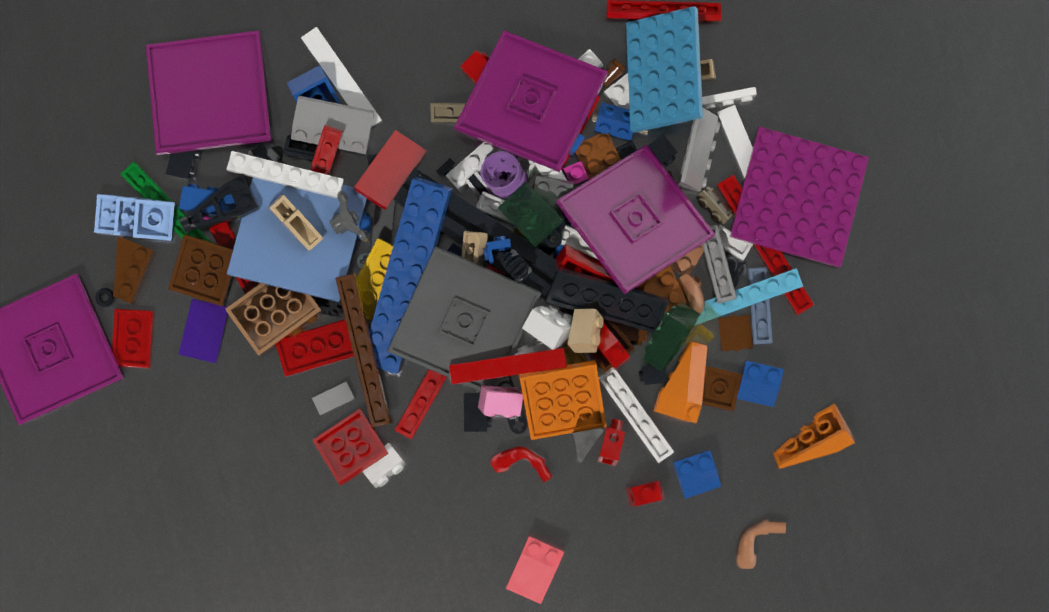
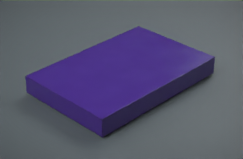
M192 299L178 355L217 363L228 318V313L225 310L227 307Z

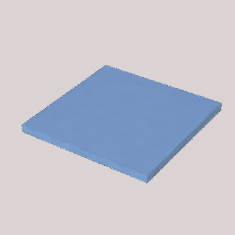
M253 177L250 187L260 209L241 219L227 275L340 303L341 299L335 278L347 275L357 235L349 230L343 234H336L333 230L330 220H332L333 216L339 214V200ZM343 185L341 191L348 195L347 209L356 212L359 218L356 221L357 227L360 228L367 198L353 190L354 187ZM281 194L285 195L323 237L310 251L269 210L268 206Z

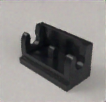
M288 135L283 155L313 162L318 145L293 140L291 135Z

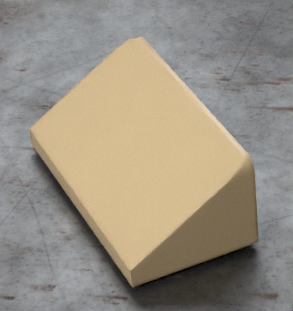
M464 231L461 257L484 267L485 255L483 248L487 246V233Z

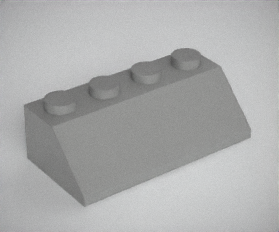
M298 96L291 139L318 145L323 127L328 125L343 131L338 149L366 154L371 138L374 111Z

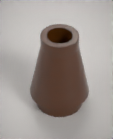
M615 58L612 62L609 61L605 69L608 71L604 82L606 87L624 74L623 71L626 69Z

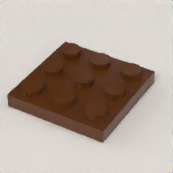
M184 234L168 290L224 306L232 276L227 275L233 249Z

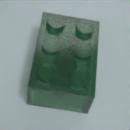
M683 302L677 307L674 305L669 313L667 312L662 318V325L652 335L654 337L653 340L646 345L644 349L646 354L643 360L662 372L676 357L701 314Z

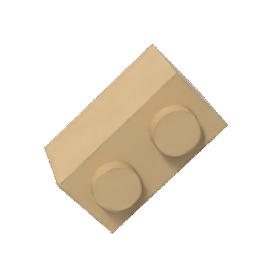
M574 309L568 345L575 353L597 352V346L600 344V330L603 327L604 320L596 309Z

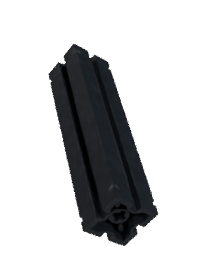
M414 167L393 200L404 208L411 181L415 177L435 183L438 182ZM452 192L441 233L460 246L463 245L464 231L487 233V242H493L495 237L501 236L510 239L511 249L492 252L494 264L490 265L505 272L507 277L515 280L502 266L500 259L506 252L512 249L516 250L532 268V273L529 277L520 283L541 291L540 298L546 302L547 293L556 273V260Z

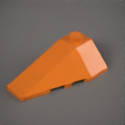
M689 342L678 360L677 368L674 372L670 373V379L666 386L662 387L659 391L654 407L655 412L697 423L703 400L707 345Z
M835 403L818 412L808 426L804 425L801 427V432L797 436L789 438L773 453L780 469L839 452L855 443L851 431Z

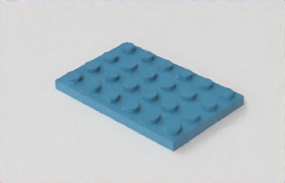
M694 6L627 22L630 131L635 133L703 118L698 9Z

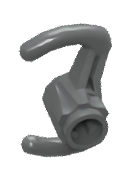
M339 191L337 193V198L340 202L339 214L333 216L332 220H330L333 230L336 234H343L349 230L358 235L361 241L368 242V231L357 227L356 221L359 218L356 212L347 209L348 195L344 191Z

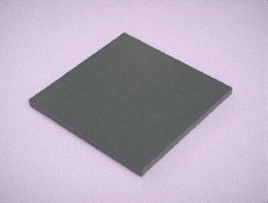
M434 246L387 352L451 378L449 365L512 356L523 334L524 329L522 327L532 309L535 308L541 291ZM502 377L465 382L463 384L481 391L482 385L498 386Z

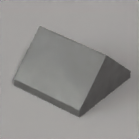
M598 428L573 433L577 460L583 461L604 430Z

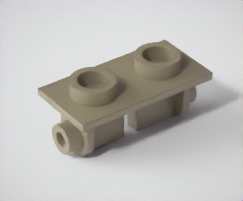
M709 186L696 197L700 205L706 208L714 221L720 225H723L734 215L732 213L733 210L724 201L720 204L717 203L721 197Z

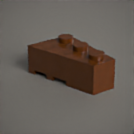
M118 236L113 297L135 305L156 255L155 251Z

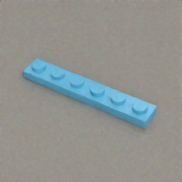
M797 268L735 290L736 300L718 304L715 297L704 301L703 312L695 325L803 287Z

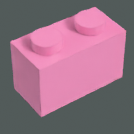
M482 385L478 408L484 415L490 417L495 416V414L508 418L520 416L523 401L522 391L517 387Z

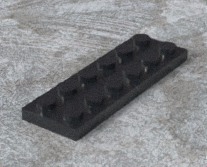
M561 267L557 268L546 296L547 303L571 310L596 309L603 319L651 333H656L669 303L668 298L637 289L624 294L616 283Z

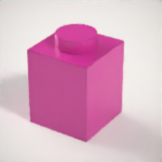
M581 161L562 170L567 181L575 182L574 187L587 182L589 179Z

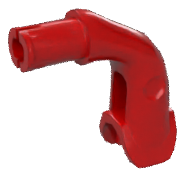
M517 446L496 454L490 460L491 466L497 473L505 472L515 462L526 459L532 468L536 469L543 483L553 477L545 464L546 460L526 447Z

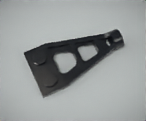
M242 174L225 183L194 211L179 220L182 228L187 233L193 229L244 218L259 210L260 207L246 176ZM230 194L235 201L236 208L223 212L220 209L219 202L226 195ZM210 206H214L217 216L205 220L202 212Z

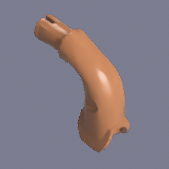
M684 274L678 279L679 286L688 301L689 311L685 316L681 317L679 322L669 327V332L673 337H677L686 330H691L703 312L705 302L700 287L702 283L697 276L692 277L689 274Z
M766 519L746 529L741 535L738 545V554L736 555L738 567L753 569L756 564V554H754L755 537L757 535H768V533H786V522H769Z

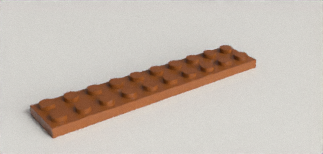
M601 133L583 141L575 152L578 161H581L589 178L588 180L621 160L609 133ZM668 266L637 286L638 290L668 298L669 303L664 314L687 304L671 266Z

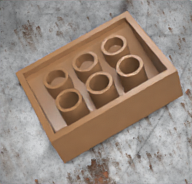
M262 283L225 309L258 356L321 311L311 295Z

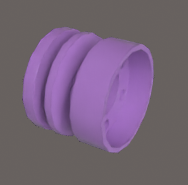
M497 151L492 153L484 160L481 166L480 174L482 181L501 199L511 200L518 197L528 185L526 169L509 152Z

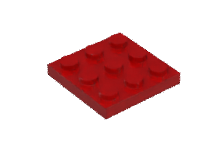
M358 409L312 440L340 486L389 454L361 409Z

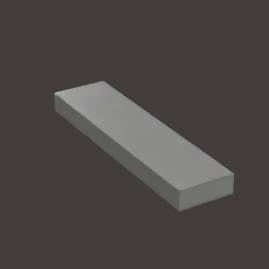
M714 225L710 226V228L715 233V236L702 244L717 303L720 304L736 300L737 298L718 226Z

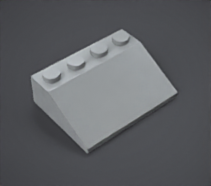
M703 108V118L693 120L678 182L680 188L699 193L701 188L705 189L707 178L704 175L706 170H710L712 159L708 158L710 151L714 152L716 141L713 140L714 133L719 132L721 122H717L718 116Z

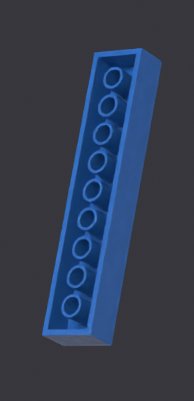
M415 177L411 181L369 331L378 368L394 374H398L402 370L404 358L387 352V349L433 248L437 246L453 190L451 187L419 177Z

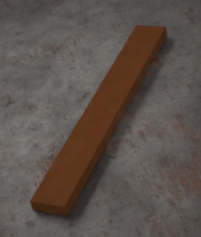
M356 274L338 276L335 279L371 427L390 424L391 418Z

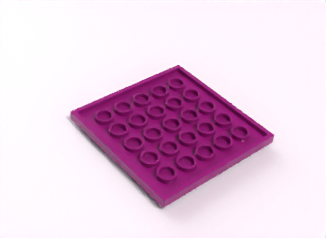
M759 126L730 238L840 268L869 157Z

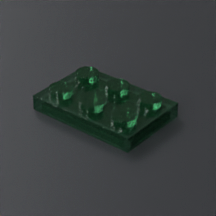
M527 182L520 186L498 207L534 247L563 222V219Z

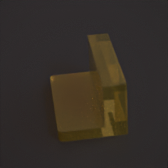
M699 324L684 341V344H689L696 334L706 343L711 342L715 336Z

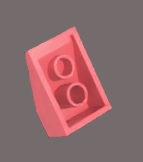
M529 536L506 589L541 604L564 551Z

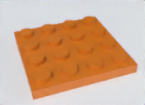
M596 360L570 364L564 368L519 374L531 440L607 427Z

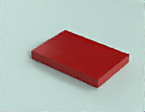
M114 309L112 352L119 367L150 368L154 311Z

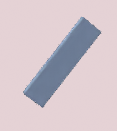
M767 267L748 268L749 285L768 279ZM770 299L750 305L753 345L773 343Z

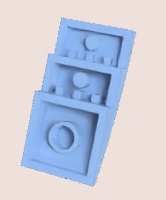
M97 194L94 232L171 241L175 202Z

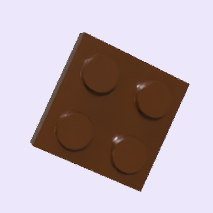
M706 366L702 405L734 412L742 374Z

